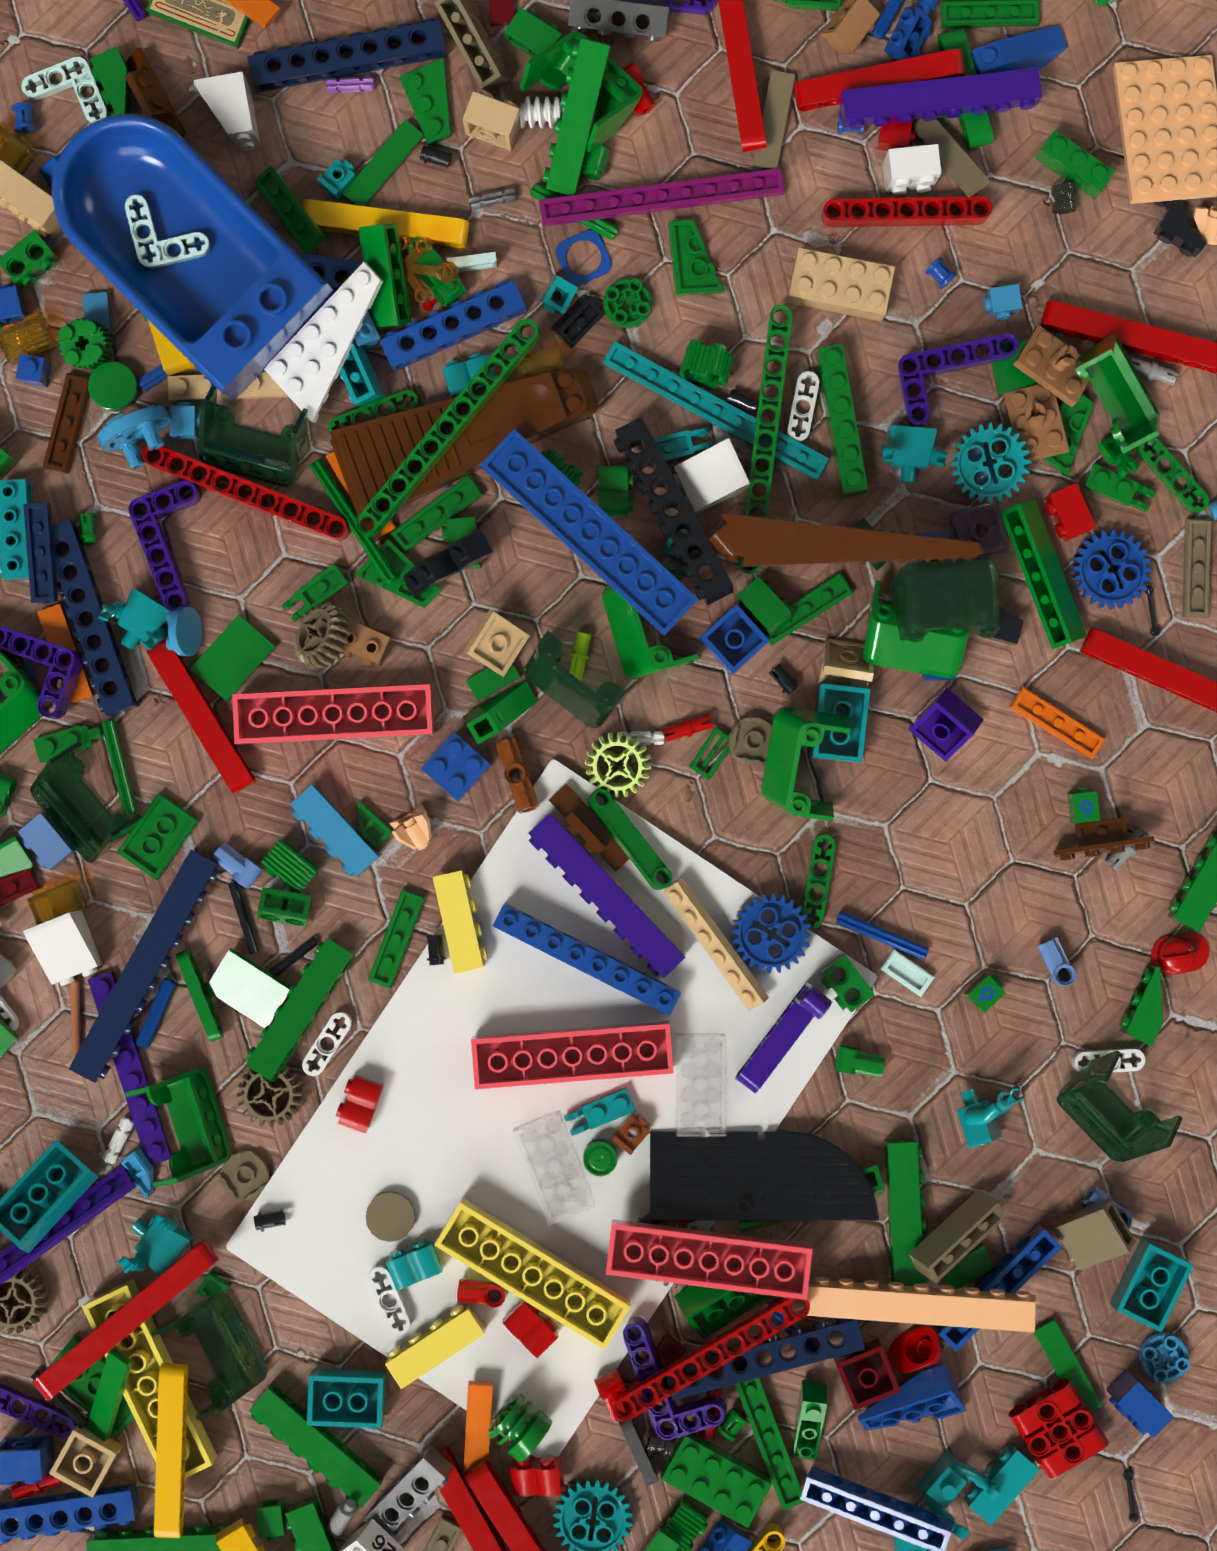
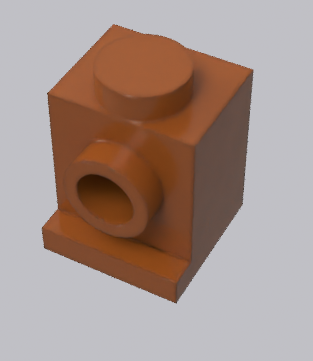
M631 1113L612 1134V1140L631 1155L650 1133V1129L647 1127L649 1123L641 1115L638 1114L635 1117ZM631 1129L636 1130L637 1136L629 1137L628 1131Z

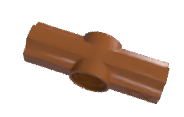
M513 737L499 741L495 745L504 768V778L509 783L518 812L522 814L535 810L540 805L531 782V773L526 767L517 738ZM521 769V779L514 781V772Z

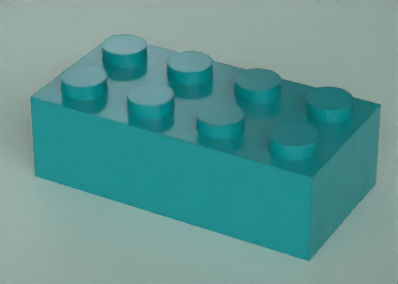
M55 1140L0 1199V1231L20 1249L29 1254L96 1181L98 1176L63 1144Z

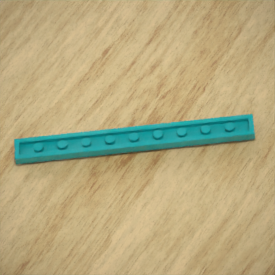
M614 341L603 361V365L753 446L756 418ZM778 431L775 459L817 481L829 458ZM762 435L758 438V443L761 447L768 448L772 444V439L768 435Z

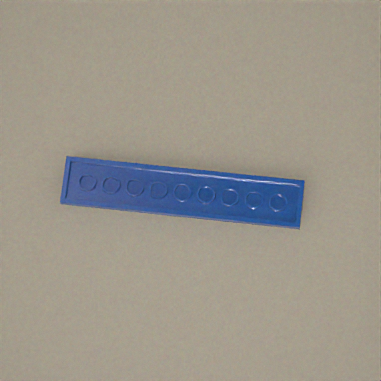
M515 429L509 433L480 465L486 473L662 635L665 636L698 600L689 589Z

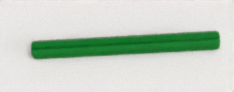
M320 459L311 463V470L386 583L394 581L397 578V574L374 539L361 534L356 529L355 523L358 515L324 463Z

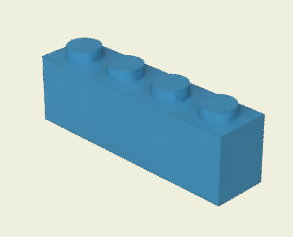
M311 784L290 804L293 808L291 813L300 822L304 820L310 826L308 831L315 839L321 838L327 844L324 847L325 850L333 858L339 857L343 862L341 867L350 876L353 874L356 877L360 876L381 857L316 785Z

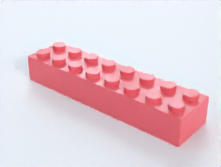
M431 684L232 694L234 742L238 745L435 735L433 687Z
M669 1021L473 1036L471 1039L475 1089L674 1074Z
M612 1219L606 1275L807 1300L813 1249L811 1244Z

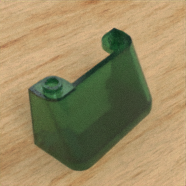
M994 560L910 563L899 569L889 587L900 641L919 642L924 639V636L930 630L974 628L976 635L982 638H990L996 635L1000 629L998 571Z
M547 631L539 641L524 668L526 678L590 728L601 727L624 699L627 691L614 682L603 683L595 692L558 664L561 661L560 655L563 646L555 635Z

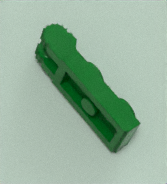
M1095 463L1092 465L1083 485L1084 488L1126 507L1131 506L1143 512H1148L1150 506L1139 500L1132 499L1135 492L1147 498H1154L1156 494L1155 491L1139 485L1138 482L1126 477L1122 478L1119 474Z
M334 563L297 590L296 594L287 600L282 607L284 610H288L302 600L305 607L295 612L291 617L293 622H297L305 616V613H309L312 607H316L319 603H325L348 586L350 582Z

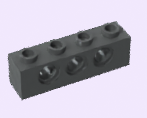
M571 0L568 26H573V30L578 32H588L589 28L597 29L598 34L612 35L613 31L621 32L622 37L636 38V35H645L646 40L660 41L661 38H666L670 4L639 0ZM591 8L598 9L601 12V19L592 21L588 16V11ZM616 11H621L626 17L625 22L622 24L615 23L612 19V14ZM640 14L647 15L650 19V24L646 27L639 26L636 22L637 16Z
M430 1446L377 1500L363 1520L367 1523L374 1519L389 1535L392 1532L396 1535L405 1525L404 1520L407 1517L411 1520L420 1510L419 1505L422 1502L427 1504L435 1494L434 1490L438 1486L441 1489L449 1481L450 1476L448 1473L453 1465Z

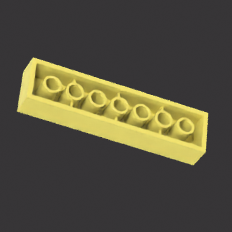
M463 1197L434 1246L604 1350L631 1307L628 1298Z
M134 1279L88 1300L82 1306L93 1330L139 1293ZM150 1317L113 1348L133 1361L123 1395L156 1462L159 1371L161 1363H173L152 1317ZM189 1395L187 1402L185 1478L212 1466L217 1458V1454Z

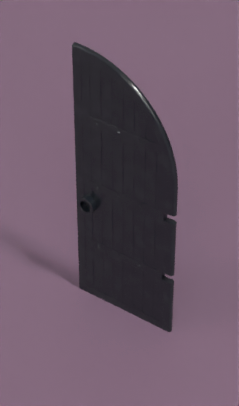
M650 1131V1221H879L874 1192L861 1168L847 1153L820 1137L801 1132L765 1131V1140H757V1131H708V1140H701V1131Z

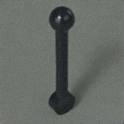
M1146 586L1147 590L1144 592L1148 598L1152 624L1150 634L1158 636L1161 630L1156 624L1152 597L1154 589L1152 586Z
M1125 1470L1123 1477L1127 1482L1130 1506L1129 1520L1135 1523L1138 1521V1515L1135 1513L1131 1482L1134 1475L1130 1470Z

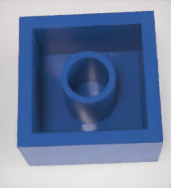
M737 604L699 638V641L731 676L770 641Z
M453 732L421 769L456 801L460 802L492 765L456 732Z
M1127 1369L1106 1389L1111 1395L1109 1401L1125 1418L1127 1417L1142 1435L1147 1432L1154 1438L1174 1418L1167 1408Z
M53 1435L3 1438L0 1442V1485L2 1486L12 1485L15 1481H25V1484L38 1483L54 1465Z

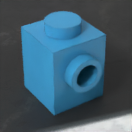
M1019 284L990 288L987 291L985 297H983V307L985 312L988 311L989 318L996 317L997 320H1005L1021 311L1023 307Z
M178 402L177 406H170V436L174 439H199V428L203 427L202 413H199V410L192 406L190 402Z

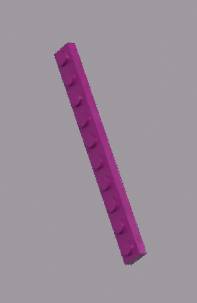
M781 168L541 199L539 200L542 227L780 196L785 191Z

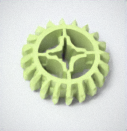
M618 731L616 739H614L613 733L609 732L608 741L604 736H600L599 742L601 745L593 742L591 745L596 752L592 750L587 752V755L593 759L585 761V765L593 767L587 769L586 774L595 775L590 779V783L599 782L596 790L602 789L603 786L606 787L609 793L610 790H614L615 798H618L620 790H622L624 797H627L629 795L628 788L633 793H636L638 789L635 784L643 787L645 782L640 777L648 779L650 774L644 770L651 769L652 766L650 763L644 762L651 758L650 754L642 755L647 749L646 745L638 748L637 745L640 743V739L637 738L632 743L630 741L631 733L627 734L626 739H622V731ZM611 746L627 748L620 754L606 750ZM632 753H634L638 761L637 774L632 771L627 762ZM600 755L605 758L604 761L609 766L604 776L598 765ZM624 756H626L622 764V766H624L625 768L618 767L612 772L613 766L615 764L612 761L614 760L615 762H618L619 760H622ZM616 775H622L625 778L631 779L623 783L610 781Z

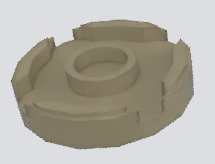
M745 717L738 720L731 728L728 736V744L732 755L739 762L746 765L764 763L769 746L771 724L760 717Z
M240 1150L231 1154L230 1159L223 1164L220 1174V1181L224 1190L230 1196L243 1200H250L259 1196L270 1180V1168L267 1161L259 1153L252 1150Z
M383 1192L374 1197L367 1207L365 1216L367 1227L372 1235L379 1240L387 1242L398 1241L407 1236L415 1221L414 1206L409 1198L398 1192Z

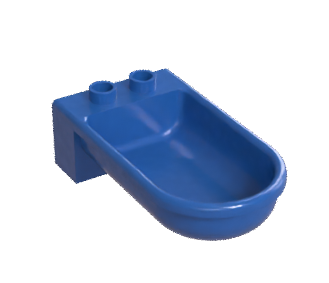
M134 114L108 116L80 130L62 151L54 171L52 197L58 222L65 235L221 393L233 400L260 375L270 361L335 293L324 279L175 130L166 124L146 116ZM132 195H139L148 202L158 241L200 232L211 243L209 253L200 258L155 269L144 267L137 257L125 210L126 200ZM138 201L134 202L135 207L131 208V210L137 213L139 220H147L148 218H143L140 213V208L144 207V205H140ZM146 225L140 226L137 230L138 237L141 239L147 238L150 235V228ZM198 238L196 239V244L188 246L186 244V241H184L183 244L186 247L187 254H190L188 248L195 247L198 251L202 250L201 246L204 245L205 242H201V240ZM140 244V247L145 246L148 254L144 259L152 263L153 257L156 254L150 251L149 244ZM178 244L169 246L168 255L170 257L180 255L181 247Z

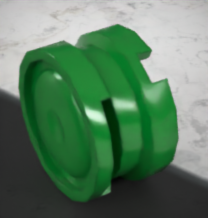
M596 1139L586 1146L583 1154V1163L587 1171L595 1176H605L615 1169L617 1165V1151L611 1142L605 1139Z

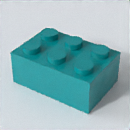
M823 683L818 685L815 711L849 716L851 731L849 734L825 730L822 742L817 746L811 747L810 758L862 763L870 689Z
M1142 1238L1110 1304L1117 1311L1162 1332L1194 1265L1188 1260Z
M313 1368L309 1374L307 1426L381 1429L385 1418L387 1371Z

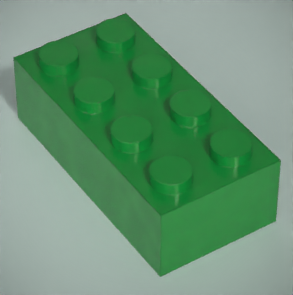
M695 1433L678 1438L660 1470L661 1480L746 1528L751 1524L772 1486L770 1475L708 1440L700 1438Z

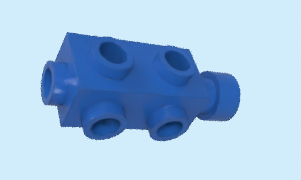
M917 0V7H905L884 50L891 57L892 62L920 56L919 49L923 41L927 40L931 34L929 28L933 21L928 16L930 11L935 9L938 0Z

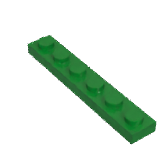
M747 1363L739 1365L735 1368L738 1370H742L746 1368ZM760 1378L735 1384L782 1510L804 1503L805 1501L800 1500L802 1489Z

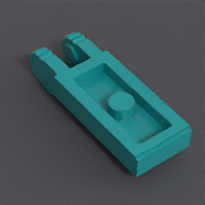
M708 428L693 431L685 430L654 438L666 462L693 456L695 453H701L713 446L712 442H705L695 446L692 444L691 439L708 435Z
M626 1087L582 1105L580 1109L564 1115L565 1121H572L584 1114L587 1122L569 1130L571 1135L574 1136L633 1113L636 1109Z

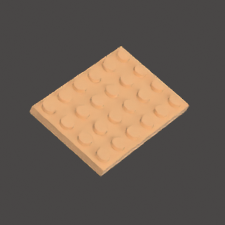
M1212 55L1114 63L1113 75L1130 204L1217 197V90Z

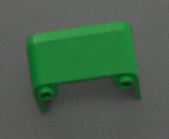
M571 32L528 60L519 89L523 92L538 81L553 90L560 89L565 85L570 86V83L566 82L569 67L574 68L576 58L571 57L575 41L580 43L581 37H587L579 32ZM607 57L595 108L599 115L594 120L593 129L586 147V151L589 153L616 134L639 103L642 95L641 86L609 57Z
M1113 333L1081 355L1076 360L1075 370L1081 379L1085 377L1087 381H1091L1112 419L1113 427L1110 428L1111 434L1116 442L1121 441L1120 450L1124 454L1159 435L1160 414L1121 342Z
M670 564L664 565L668 571H671ZM610 586L604 589L602 601L621 664L627 677L640 679L698 661V654L673 661L672 654L667 647L657 645L649 648L638 612Z
M876 580L870 600L862 655L864 660L876 666L944 678L956 677L961 670L971 627L974 597L969 596L962 616L950 617L946 621L944 630L895 622L896 611L894 607L888 603L878 602L881 581Z
M0 649V660L9 669L0 678V689L8 697L0 704V755H2L43 716L40 715L37 709L42 688L27 674L9 652Z
M781 707L775 712L761 785L762 795L766 800L794 816L833 822V803L810 800L806 793L795 791L794 785L801 746L814 747L819 745L824 738L825 730L850 734L849 716Z
M204 1069L189 1070L125 1092L126 1097L146 1092L149 1101L157 1106L167 1103L181 1150L174 1152L169 1158L171 1175L153 1182L154 1187L179 1183L222 1165L230 1159V1143L209 1075Z

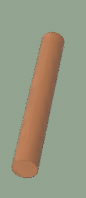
M80 981L70 983L72 1056H76L81 1047Z

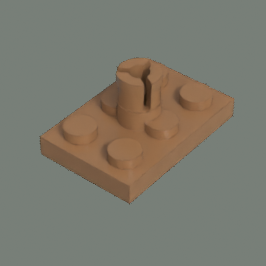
M1040 325L1034 328L1013 363L1015 367L1070 407L1077 403L1089 382L1085 377L1081 379L1075 370L1076 360L1081 356L1077 350L1071 345L1067 346Z
M1040 384L1003 393L1010 425L1013 428V436L1019 433L1021 437L1018 442H1027L1026 446L1022 449L1031 451V454L1026 456L1025 459L1035 461L1069 452L1057 399L1053 393Z

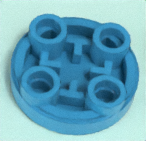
M179 607L175 611H169L166 616L168 623L167 649L174 650L180 656H193L198 652L203 639V625L200 615L192 607Z
M1153 1333L1146 1337L1140 1345L1138 1351L1140 1367L1148 1377L1157 1383L1162 1384L1175 1381L1190 1368L1189 1353L1186 1345L1179 1337L1172 1333Z

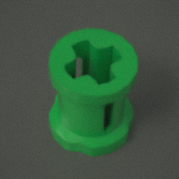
M731 1408V1414L722 1425L717 1426V1429L724 1437L734 1442L737 1433L744 1425H748L749 1421L738 1410ZM734 1421H736L734 1426L730 1429L729 1427L733 1424Z

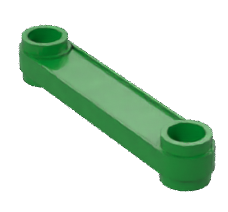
M605 789L593 791L588 798L589 808L598 817L649 885L655 890L667 888L672 882L671 871L665 866L611 794ZM596 796L603 798L604 806L596 802ZM657 873L663 876L664 884L657 881Z

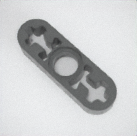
M633 1419L619 1421L621 1430L647 1486L659 1482L656 1469Z

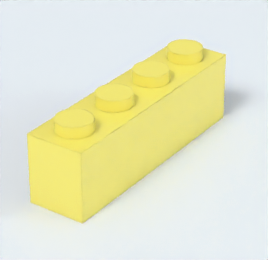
M460 870L434 876V886L454 974L484 967V961H488L485 946L480 947L478 937H482L480 923H475L473 913L477 912L474 898H469L468 889L472 888L469 874L464 875V871Z
M470 1304L465 1307L462 1305L456 1307L450 1312L451 1316L444 1321L441 1318L429 1326V1331L423 1335L421 1332L415 1334L408 1340V1345L403 1348L397 1346L388 1353L389 1357L385 1365L401 1389L485 1334L486 1328Z

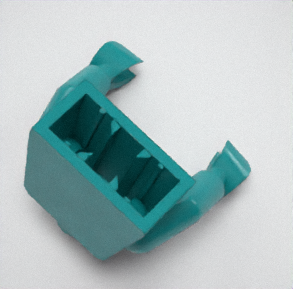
M898 425L889 426L887 429L888 442L883 443L881 447L884 463H890V468L901 469V483L914 484L916 471H925L928 466L945 467L948 453L944 452L940 446L933 448L937 429Z
M135 588L131 590L126 604L122 601H114L108 606L103 604V610L98 616L99 619L107 622L110 616H116L119 620L118 625L127 630L120 643L132 651L139 640L148 650H151L167 634L165 630L168 627L166 616L169 610Z
M1014 1086L1010 1092H1001L998 1095V1101L989 1104L988 1100L979 1102L974 1088L961 1092L965 1107L958 1109L957 1112L969 1149L990 1143L1002 1137L996 1119L1001 1118L1015 1103L1022 1102L1025 1095L1017 1098L1013 1094L1014 1091L1020 1090L1019 1086Z
M154 1214L149 1224L139 1218L130 1229L141 1237V1240L134 1248L136 1251L135 1257L128 1259L123 1256L117 1261V1264L124 1268L126 1274L130 1270L143 1271L148 1264L160 1276L171 1267L193 1239L194 1235L177 1226V1222L169 1216L162 1217Z
M945 1450L916 1486L926 1494L925 1502L932 1512L954 1520L952 1533L963 1540L969 1535V1529L958 1525L955 1518L945 1508L948 1507L966 1485L967 1479L972 1480L979 1488L984 1489L994 1503L1000 1497V1488L994 1483L990 1485L987 1482L988 1479L976 1468L960 1462Z

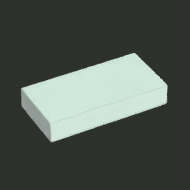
M495 252L447 258V265L453 273L498 267Z
M895 949L891 951L880 967L882 971L920 997L935 978Z

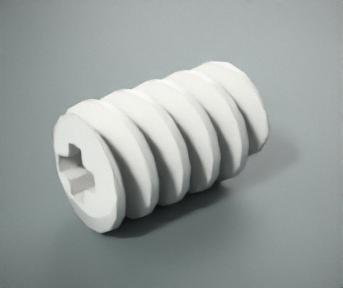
M526 96L524 103H521L520 107L521 128L525 127L526 121H528L530 128H534L536 121H538L540 129L544 128L546 122H548L550 129H553L557 117L562 118L564 108H560L559 98L555 97L553 104H551L549 97L546 96L543 104H541L539 96L535 97L534 103H531L529 96Z

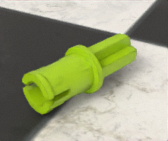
M577 632L573 653H570L572 659L568 679L581 682L586 660H589L587 654L592 635Z

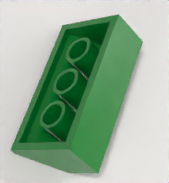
M693 1285L684 1287L679 1293L674 1295L685 1318L702 1339H705L772 1296Z

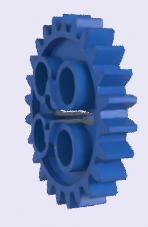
M1114 529L1109 531L1108 536L1105 531L1099 532V538L1095 534L1090 536L1091 543L1087 540L1082 542L1085 549H1076L1080 557L1072 559L1078 565L1071 568V571L1076 572L1078 576L1072 578V581H1079L1080 584L1075 589H1083L1085 591L1081 596L1082 599L1087 596L1091 597L1090 605L1099 601L1098 608H1103L1107 603L1108 610H1112L1116 603L1117 607L1121 609L1124 607V601L1126 604L1131 605L1133 604L1132 597L1135 599L1141 598L1138 590L1143 592L1147 590L1143 582L1151 581V578L1145 576L1146 573L1153 571L1152 568L1146 567V563L1150 562L1151 558L1143 557L1148 550H1139L1141 541L1135 544L1132 543L1134 535L1125 539V531H1121L1118 536H1116ZM1113 547L1120 550V559H1115L1112 556L1111 550ZM1100 551L1104 552L1105 558L1100 554ZM1091 559L1099 562L1100 568L1098 571L1091 569ZM1114 566L1116 570L1109 574L1107 569ZM1125 568L1130 569L1133 573L1131 581L1126 580L1123 576ZM1104 580L1111 583L1112 590L1110 593L1102 589V582ZM1119 583L1122 584V589L1119 588Z
M772 893L770 900H767L766 896L761 894L760 902L752 897L753 905L750 906L744 903L746 911H737L741 919L733 920L738 925V928L732 929L731 932L738 934V937L734 938L732 943L740 944L735 951L744 952L741 959L744 961L749 958L748 966L750 968L757 963L758 972L764 966L768 974L771 973L772 967H775L778 973H781L782 965L788 970L791 969L789 962L792 960L798 964L799 961L796 956L798 954L805 956V953L801 950L802 947H810L804 941L805 938L812 937L811 934L805 932V929L811 927V924L803 923V920L808 917L807 914L799 915L798 913L802 907L792 908L794 900L791 899L786 904L784 895L779 900H776L775 894ZM767 909L772 910L774 919L769 923H764L761 919L762 912ZM753 920L758 921L770 930L775 927V933L787 940L790 945L785 946L773 937H770L769 940L766 939L767 933L753 925ZM786 923H792L795 927V931L791 936H784L782 934V927ZM752 930H757L760 932L761 938L757 943L752 944L747 939L748 933ZM772 944H779L781 947V953L777 957H771L768 953V949Z

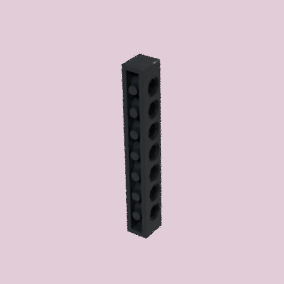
M642 417L616 429V439L613 440L619 453L624 452L627 458L625 464L630 474L635 473L638 481H636L640 493L642 495L646 494L649 498L648 507L653 516L658 515L661 521L659 527L665 537L669 535L673 543L670 545L676 558L680 557L684 565L681 567L687 579L692 578L696 586L693 587V590L699 601L703 599L705 604L709 605L733 593V584ZM635 446H641L644 448V450L640 453H634L631 451L632 448ZM649 466L655 469L652 474L643 472V469ZM663 487L667 491L663 495H657L654 493V490ZM669 508H674L678 511L674 516H668L665 512ZM681 529H686L690 532L686 537H680L676 533ZM692 550H697L701 553V556L694 559L689 557L688 553ZM704 571H709L713 574V577L709 580H704L699 575Z

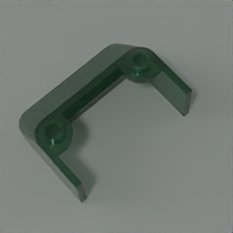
M212 384L200 407L199 459L201 462L223 471L283 487L289 486L295 478L306 439L308 409L303 408L296 425L288 424L283 427L281 436L235 424L233 411L226 406L217 404V388Z
M78 741L47 762L30 787V792L34 800L82 858L89 863H93L127 836L141 820L142 816L138 814L129 819L125 814L116 812L111 815L82 780L85 767L83 762L75 756L82 746Z
M1117 1050L1089 1061L1060 1090L1056 1100L1058 1105L1109 1158L1117 1162H1125L1171 1147L1183 1118L1178 1115L1160 1121L1151 1111L1141 1110L1134 1113L1105 1082L1109 1081L1121 1055Z
M219 1292L202 1300L151 1331L152 1336L171 1329L180 1337H188L195 1333L217 1374L207 1387L212 1404L195 1416L197 1420L222 1412L264 1381L267 1376L266 1363L232 1299L224 1292Z

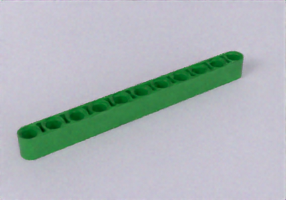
M783 304L775 306L769 316L749 474L750 484L747 490L744 516H749V511L753 508H758L762 511V518H767L792 323L791 309ZM782 311L787 315L788 320L785 323H777L774 319V314ZM775 336L783 338L784 346L774 348L771 345V339ZM771 361L779 362L781 365L780 372L771 373L768 370V363ZM772 385L777 388L778 395L775 398H769L765 395L764 389L767 386ZM763 411H772L775 415V420L771 423L764 422L761 418ZM762 435L770 436L772 439L771 446L768 448L761 447L758 443V438ZM759 459L766 460L769 464V469L766 472H758L755 468L756 461ZM755 484H762L766 489L765 495L756 497L752 493V487ZM741 556V561L738 562L740 571L746 575L757 573L761 566H756L753 571H747L743 567L744 556Z
M523 319L517 323L359 514L355 525L361 534L367 537H375L383 530L540 339V330L533 320ZM525 328H534V334L531 337L524 338L522 336V331ZM511 346L518 348V353L514 357L506 356V351ZM496 365L501 366L502 372L499 376L493 377L490 375L492 367ZM478 385L486 386V392L482 396L474 395V389ZM463 404L470 405L469 413L464 416L459 415V407ZM447 423H452L454 425L453 432L449 435H444L442 432L443 426ZM432 442H436L438 444L437 451L434 454H428L426 451L427 446ZM419 461L422 463L421 471L416 474L412 473L411 465ZM401 480L405 481V490L401 493H396V483ZM389 500V509L381 512L379 510L380 502ZM367 519H373L374 527L370 531H365L363 528V524Z

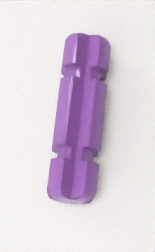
M365 76L363 79H360V77H341L340 80L328 78L326 80V88L328 93H338V90L341 93L361 92V89H364V92L374 91V79L372 76Z

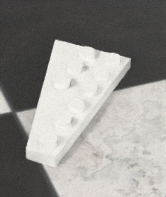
M365 262L356 269L264 368L290 399L314 423H316L319 417L318 412L323 402L325 403L329 396L328 392L333 381L337 379L353 346L352 341L363 325V318L367 310L371 308L383 283V280Z

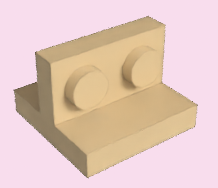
M489 609L463 651L468 656L504 677L530 635Z
M826 638L819 682L868 688L869 681L872 682L874 665L867 663L863 658L864 644Z

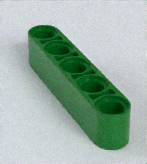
M959 28L938 34L939 51L961 49L966 76L977 75L964 29ZM987 112L976 116L972 115V113H965L958 117L964 142L968 150L993 143V131Z

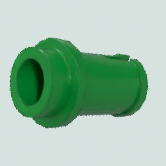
M83 513L79 514L81 530L79 540L82 541V545L97 544L99 536L96 534L95 514L85 513V516Z

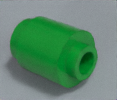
M602 143L590 153L585 149L581 166V175L590 180H600L601 175H604L610 152L606 148V144Z

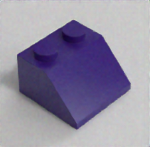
M946 688L914 722L909 731L946 762L975 734L984 719L951 690Z

